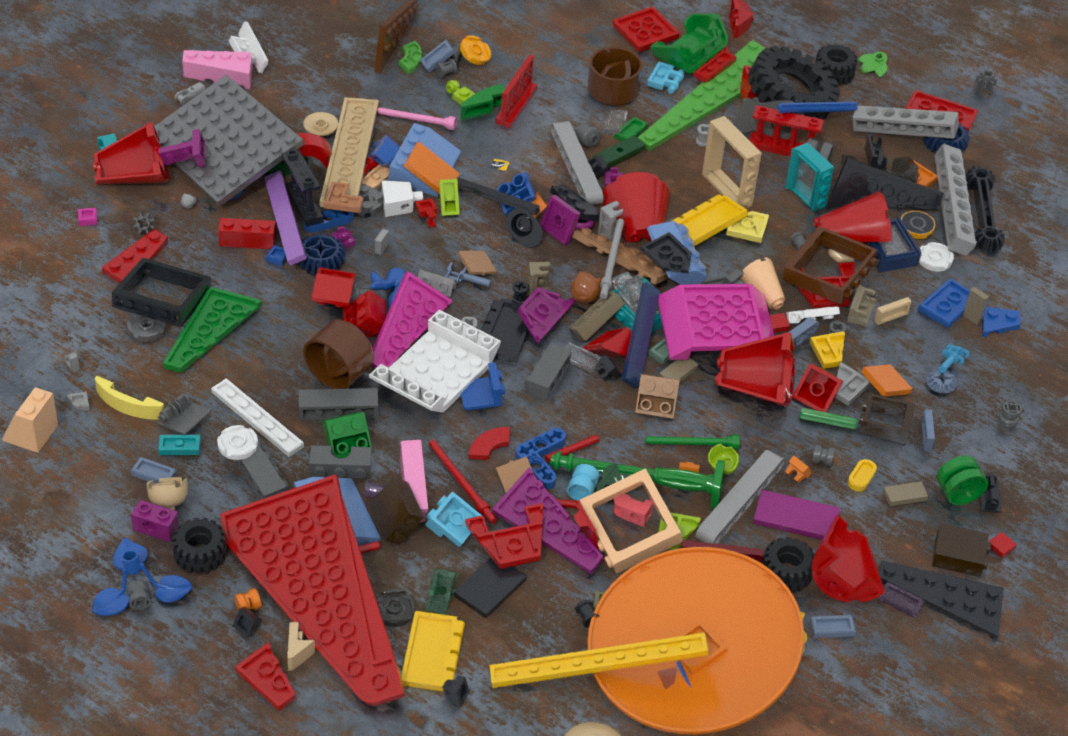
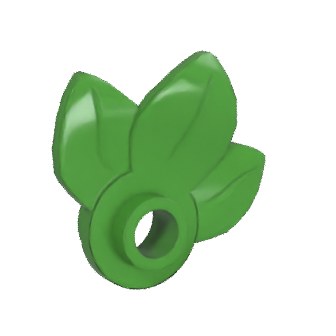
M883 52L864 54L858 59L860 63H863L861 67L862 74L875 71L876 75L881 78L888 70L886 64L888 57Z

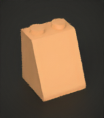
M35 387L15 413L2 438L3 441L39 453L58 426L53 393Z

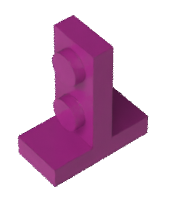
M200 129L192 130V141L158 148V154L164 165L194 159L198 167L205 166V139Z

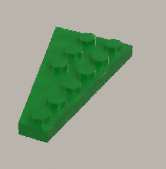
M209 287L165 358L163 368L182 373L262 306V300Z

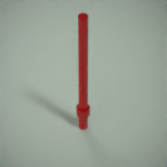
M434 439L429 441L428 445L476 504L478 512L484 515L490 524H495L497 518L491 512V507L488 503L480 498Z

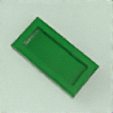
M633 117L614 133V138L622 142L632 136L638 137L648 128V123Z

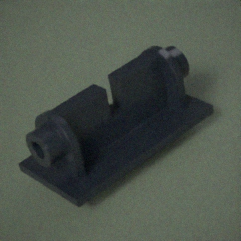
M988 473L986 476L988 480L987 490L980 496L981 511L1001 513L999 481H997L994 473Z

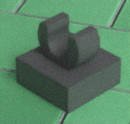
M737 268L722 284H744L739 279L743 273Z

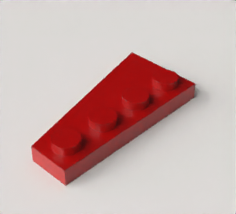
M153 229L102 266V273L120 283L142 258L151 260L153 257H156L168 243V237Z

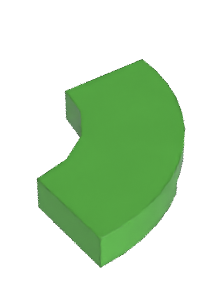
M416 41L402 46V52L405 56L399 61V67L408 74L414 72L421 64L422 50Z

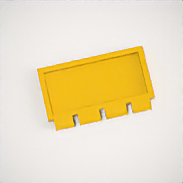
M718 194L709 199L708 202L706 201L681 215V218L677 217L672 221L687 227L689 237L694 241V246L745 218L748 216L747 209L726 195L721 196Z
M415 611L401 675L403 686L443 691L442 686L445 681L454 680V672L457 667L462 641L461 637L463 636L465 625L463 621L457 620L456 616Z

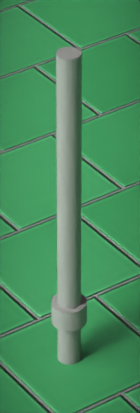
M623 219L617 220L605 275L601 280L600 298L602 299L607 298L608 291L612 286L613 281L611 278L624 225Z

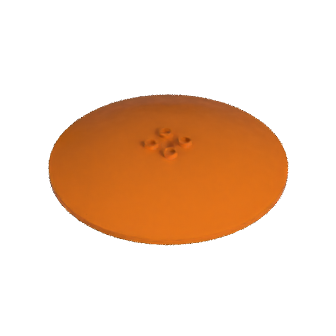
M688 547L666 551L645 559L628 569L603 594L594 611L600 617H592L588 632V650L705 633L708 656L593 673L607 698L627 716L651 728L678 734H705L723 731L743 724L764 712L778 700L792 682L801 662L804 648V629L800 609L785 583L760 562L734 551L713 547ZM677 661L681 662L685 670V673L688 677V680L691 684V687L687 684L681 672L679 671L678 666L676 664Z

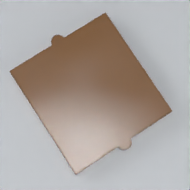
M458 251V255L470 275L482 274L484 276L485 274L497 273L485 251Z
M527 456L515 461L510 460L509 463L496 467L505 493L508 492L528 468L532 470Z

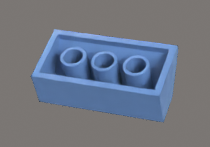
M671 221L647 228L652 241L670 232L692 252L689 272L666 271L668 278L681 285L701 284L708 277L705 271L706 267L701 262L700 254L695 250L694 241L689 237V231L685 225Z

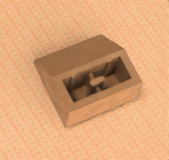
M641 374L635 413L674 419L680 380Z

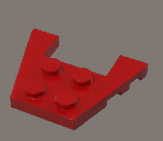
M855 262L839 263L838 271L840 276L817 278L842 288L853 275ZM796 286L812 308L849 306L850 298L846 299L841 305Z
M543 503L525 506L524 512L529 524L488 532L482 515L465 519V525L500 569L540 561Z

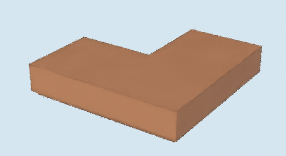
M332 181L324 202V208L360 213L364 199L361 196L348 195V183Z

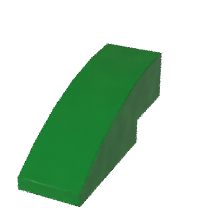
M503 85L491 86L465 100L461 104V120L493 113V108L502 106V93L505 90Z

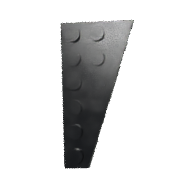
M846 157L826 206L828 208L842 207L875 192H881L884 195L888 208L937 210L944 193Z
M886 561L880 562L879 575L882 584L899 593L905 592L913 596V600L917 602L921 600L929 604V608L957 622L963 621L973 626V630L977 632L981 630L991 635V639L997 641L1004 587Z

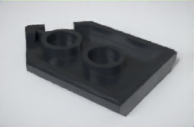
M670 232L640 247L662 270L689 272L692 252Z

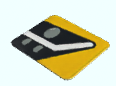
M494 159L491 168L506 171L509 162Z

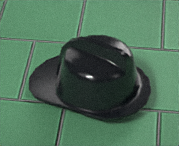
M516 208L509 212L506 218V226L509 232L522 246L527 248L537 246L543 236V230L539 222L526 209Z

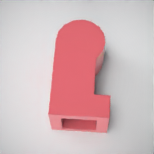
M622 494L614 498L613 511L616 516L645 527L653 514V503L647 499L643 503L632 499L627 494Z

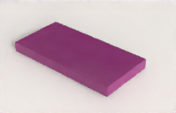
M761 489L753 524L822 540L834 517L837 514L839 515L840 508Z

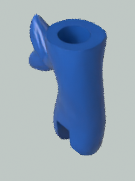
M401 268L389 270L385 280L376 272L372 271L371 289L378 291L389 290L394 287L388 299L389 309L406 273Z

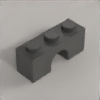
M311 445L310 477H329L336 474L338 478L370 479L371 447H351L350 455L340 459L331 454V446Z

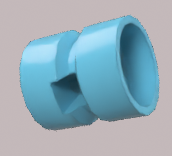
M588 464L577 465L567 487V493L574 500H581L593 494L600 478L598 470Z

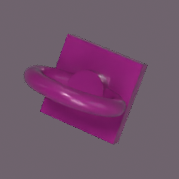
M552 195L540 225L542 229L554 238L567 245L570 243L575 229H590L593 227L594 221L586 220V223H579L578 219L581 213L558 196Z

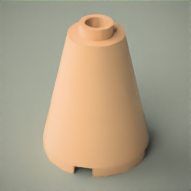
M765 258V261L762 262L758 259L743 269L744 274L739 279L744 284H752L765 295L768 308L777 310L784 305L785 297L770 258Z

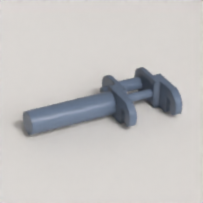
M453 262L449 264L447 274L444 276L456 281L457 285L463 280L487 287L491 285V280L466 273L468 272L466 267L460 273L453 272Z

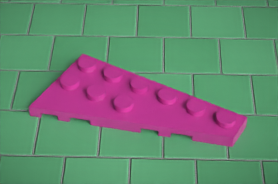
M409 271L406 272L373 347L374 362L371 367L376 369L382 364L389 368L410 347L413 341L428 328V320L438 310L444 311L453 300Z

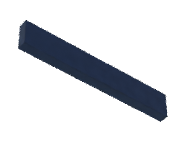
M648 282L643 283L621 378L623 382L634 389L640 385L660 290Z

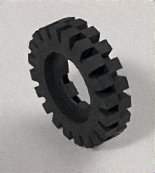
M778 46L763 49L758 54L748 74L749 84L752 85L751 89L754 94H759L758 99L762 103L779 100H790L795 103L837 102L840 89L837 88V80L832 79L834 75L830 70H823L825 65L820 61L813 63L814 57L807 54L804 58L802 57V51L794 49L791 53L790 48L782 46L780 49ZM786 74L800 80L809 88L810 94L792 91L793 88L779 81L780 77L778 75ZM830 112L804 113V116L823 120Z

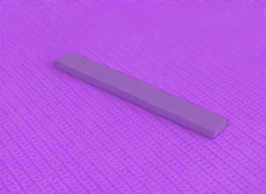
M278 170L265 176L264 179L287 262L291 266L307 259L283 174Z

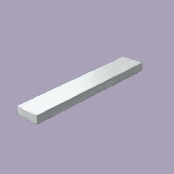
M227 378L211 388L212 393L288 457L304 448L303 441Z

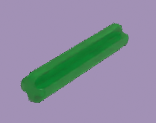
M802 408L800 412V418L804 420L849 429H856L857 418L808 408Z

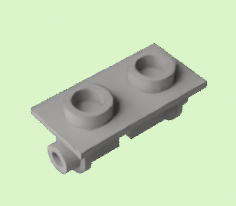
M419 270V279L445 296L451 297L452 289H455L457 284L453 279Z

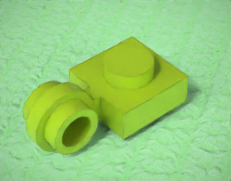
M456 80L447 82L446 90L448 93H452V99L459 104H462L475 94L465 86L460 89V85Z

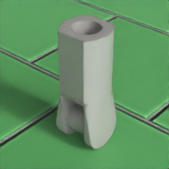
M199 82L185 90L179 91L175 95V100L180 101L181 105H185L203 92L205 86Z

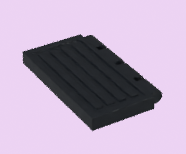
M501 298V301H493L481 331L501 341L494 358L516 363L529 332L517 312L523 303Z

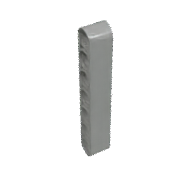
M570 121L552 123V136L579 196L592 205L602 204V190Z
M768 449L765 450L699 526L695 538L701 542L718 544L757 499L761 489L764 490L779 473L785 459Z

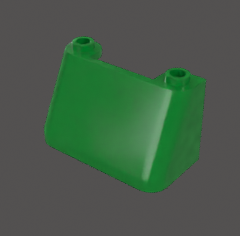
M692 13L684 21L686 34L670 46L657 41L650 48L656 58L669 65H673L678 70L682 69L684 73H693L727 45L728 35L719 14Z

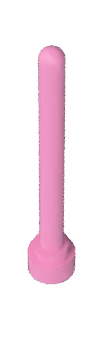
M380 107L377 109V114L444 125L447 130L454 131L457 125V117L453 116L444 119Z

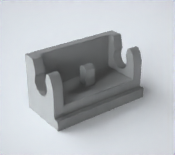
M617 201L602 207L600 210L598 234L607 236L610 241L613 240L617 222L616 217L623 213V209L617 211V207H619Z

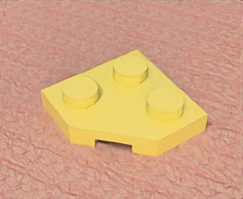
M754 211L748 212V216L728 227L726 235L761 243L769 215Z

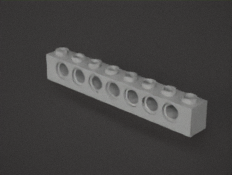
M943 144L934 157L939 191L944 193L941 205L948 250L967 256L975 248L976 240L962 152L957 148Z

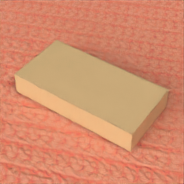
M906 297L878 307L874 321L877 325L908 315L912 301Z

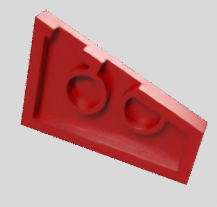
M269 642L235 666V672L278 711L296 699L295 692L280 668L279 661L274 656Z

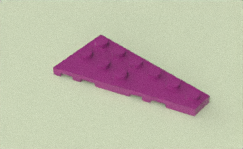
M528 468L493 507V514L514 527L529 524L524 512L525 506L543 503L541 544L592 575L602 563L603 555L590 539L584 536L580 527L574 524L569 514L554 496L549 494L544 488V484L533 475V471Z

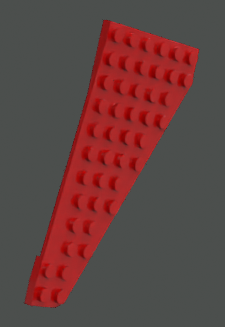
M336 474L220 513L226 544L292 621L299 623V629L303 631L305 636L309 640L315 641L317 650L364 703L378 706L406 696L399 667L342 497L339 478Z

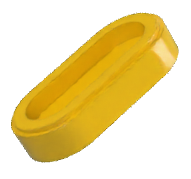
M860 460L849 476L848 486L854 491H864L876 474V464L871 460Z

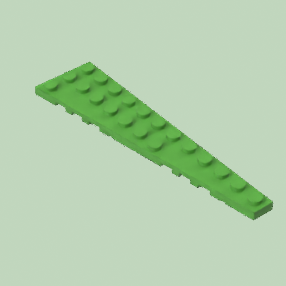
M754 40L749 42L735 54L737 56L736 62L710 82H702L642 133L638 139L645 144V148L648 151H651L741 97L740 87L744 65L752 66L758 54L765 48Z

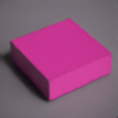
M96 208L78 209L79 226L97 225Z

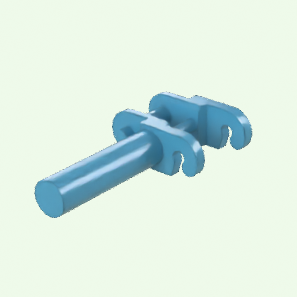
M947 345L946 349L942 351L943 357L947 359L939 367V372L944 373L952 363L956 364L959 360V364L962 365L964 363L962 356L965 353V358H968L970 356L969 351L960 346Z

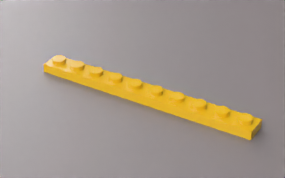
M705 633L500 663L490 665L492 687L496 688L708 656V647Z

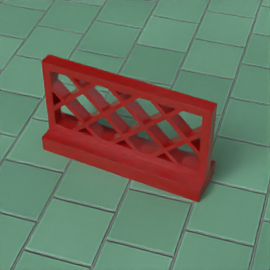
M529 55L502 93V109L495 118V124L511 128L537 91L538 84L532 83L534 56Z

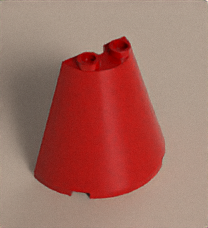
M152 122L94 154L95 162H92L96 172L94 178L97 185L165 183L169 181L168 165H164L158 154V148H161L160 139Z
M632 172L617 177L615 182L612 184L608 183L603 189V207L617 201L619 203L617 211L623 209L622 215L616 217V220H624L621 234L624 241L638 242L641 238H646L648 242H651L652 239L647 228L652 225L665 223L670 202V192L667 184L659 180V177L654 174Z
M875 192L813 219L814 228L820 226L858 242H892L891 223L887 215L888 207L881 192Z
M783 333L722 349L721 357L717 359L718 368H721L719 374H716V385L780 406H788L789 402L787 401L792 399L795 382L792 334Z
M837 514L814 554L812 561L813 578L817 586L825 594L836 600L850 603V600H860V603L873 600L884 594L885 590L868 539L857 529L848 530V522Z

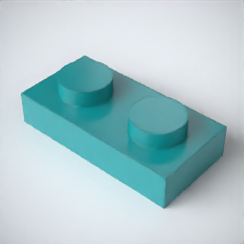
M160 435L159 455H200V435Z

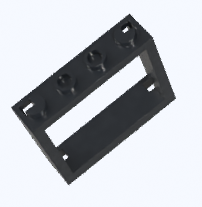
M142 258L112 291V307L182 327L194 313L208 288L211 287V277ZM144 276L193 289L180 306L130 292Z

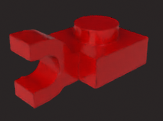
M433 199L415 201V208L419 216L426 217L429 228L436 227L434 219L436 218L438 208Z

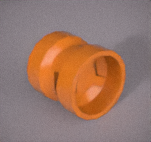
M255 588L249 589L245 594L238 593L234 595L238 611L242 607H246L249 610H257L262 607L259 594Z

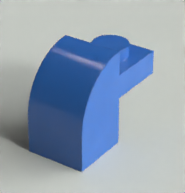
M385 134L381 140L375 141L372 145L374 150L369 156L382 167L388 166L397 154L400 145Z

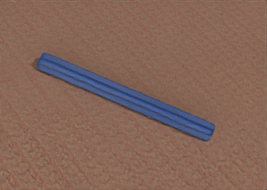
M856 102L781 103L777 106L779 113L852 112L858 109Z

